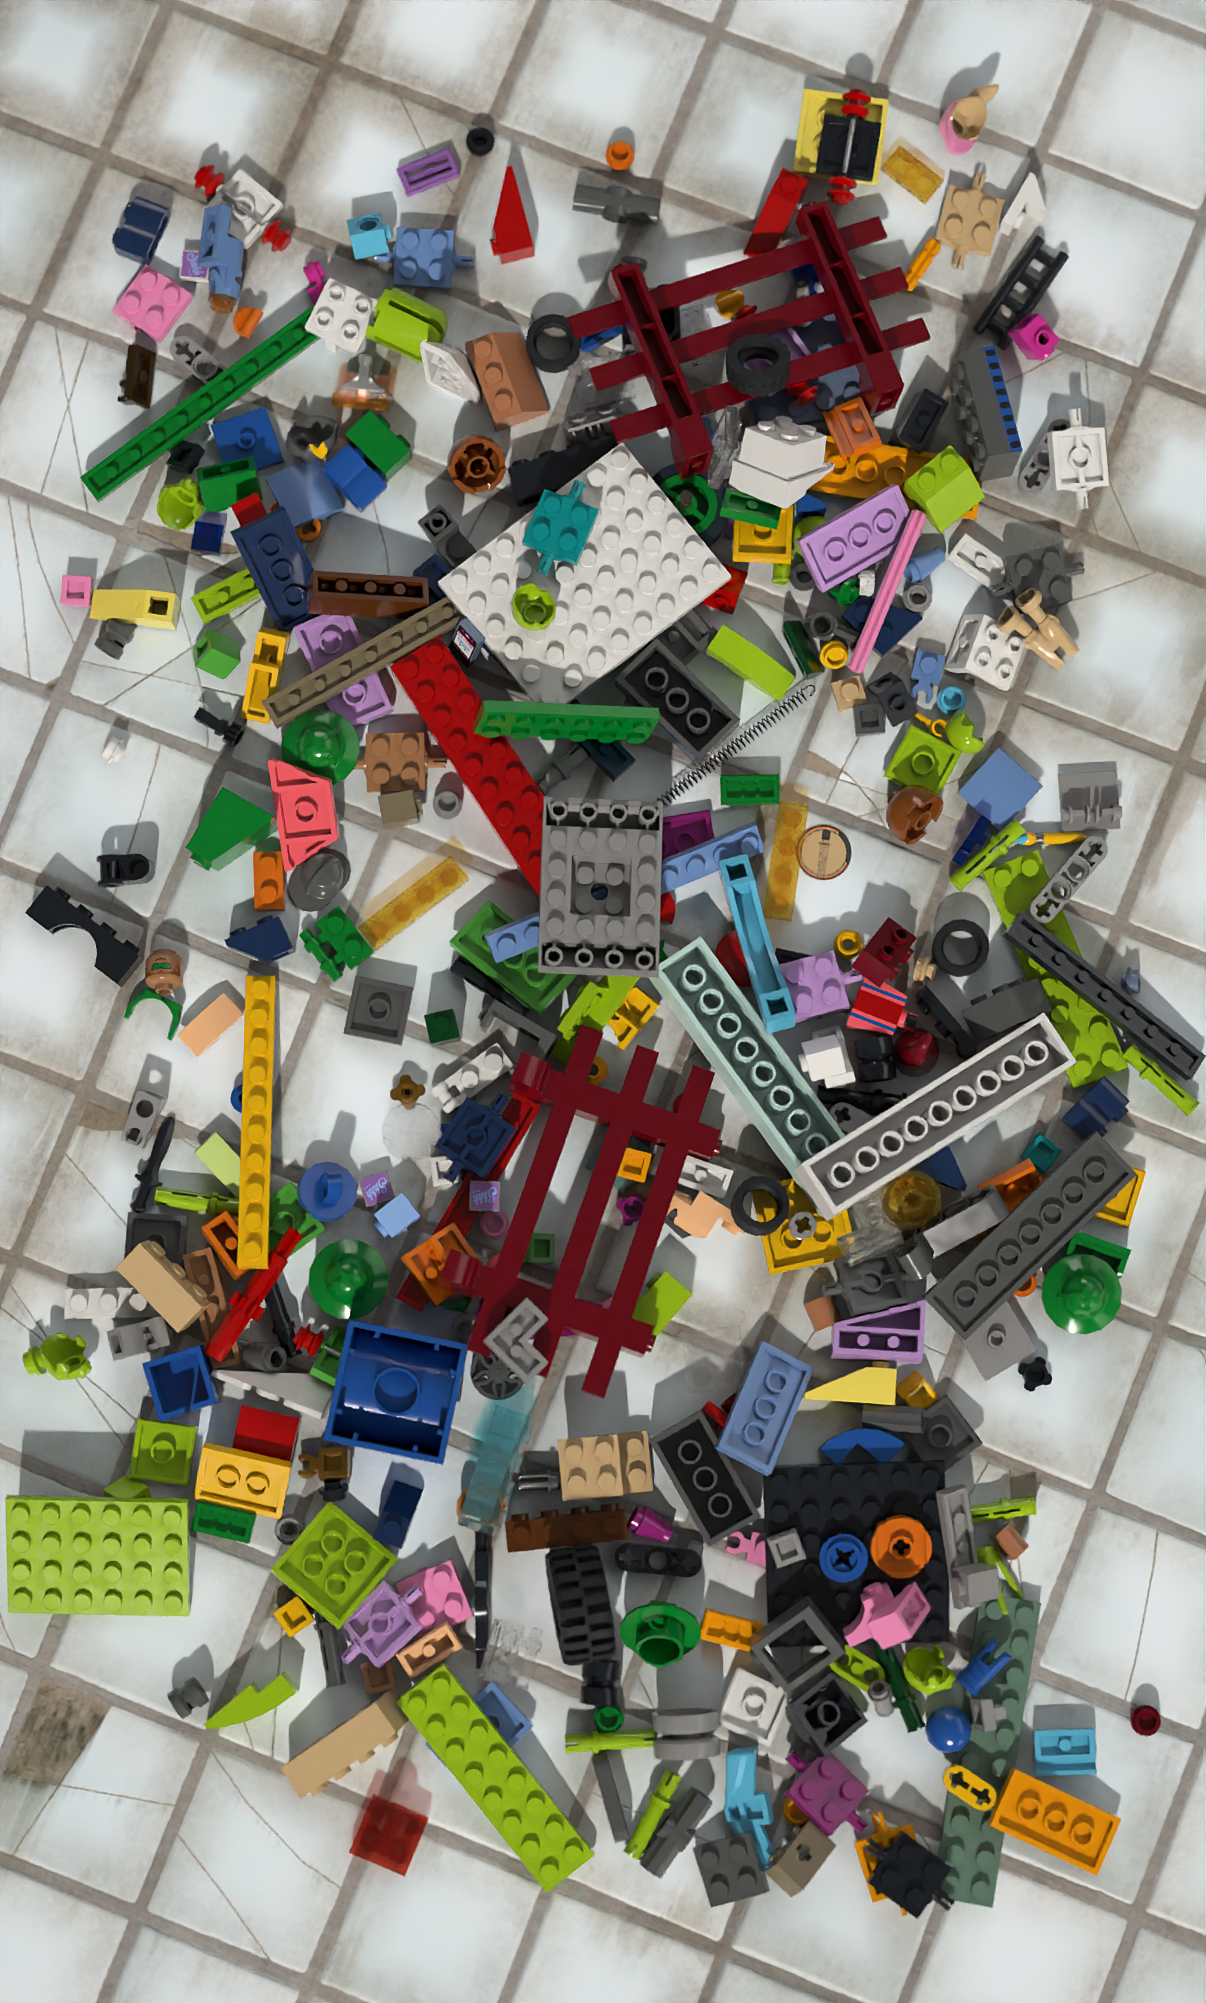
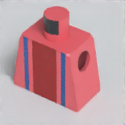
M863 977L844 1028L883 1037H892L897 1026L913 1032L919 1015L903 1009L908 998L905 994L884 982L879 988Z

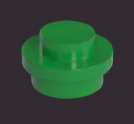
M618 1705L598 1706L596 1708L594 1723L601 1732H616L621 1728L624 1715Z

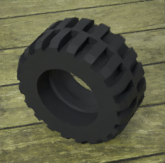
M586 1543L550 1550L545 1555L546 1575L556 1636L563 1663L574 1666L611 1659L616 1654L615 1630L607 1580L598 1546Z

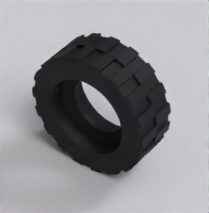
M748 334L743 338L736 339V342L731 343L729 350L726 352L728 383H731V387L739 390L740 393H746L749 396H766V394H773L778 389H782L784 384L789 381L790 350H788V346L781 342V339L778 337L775 338L769 334ZM752 359H766L773 363L772 367L761 371L749 370L744 367V363Z

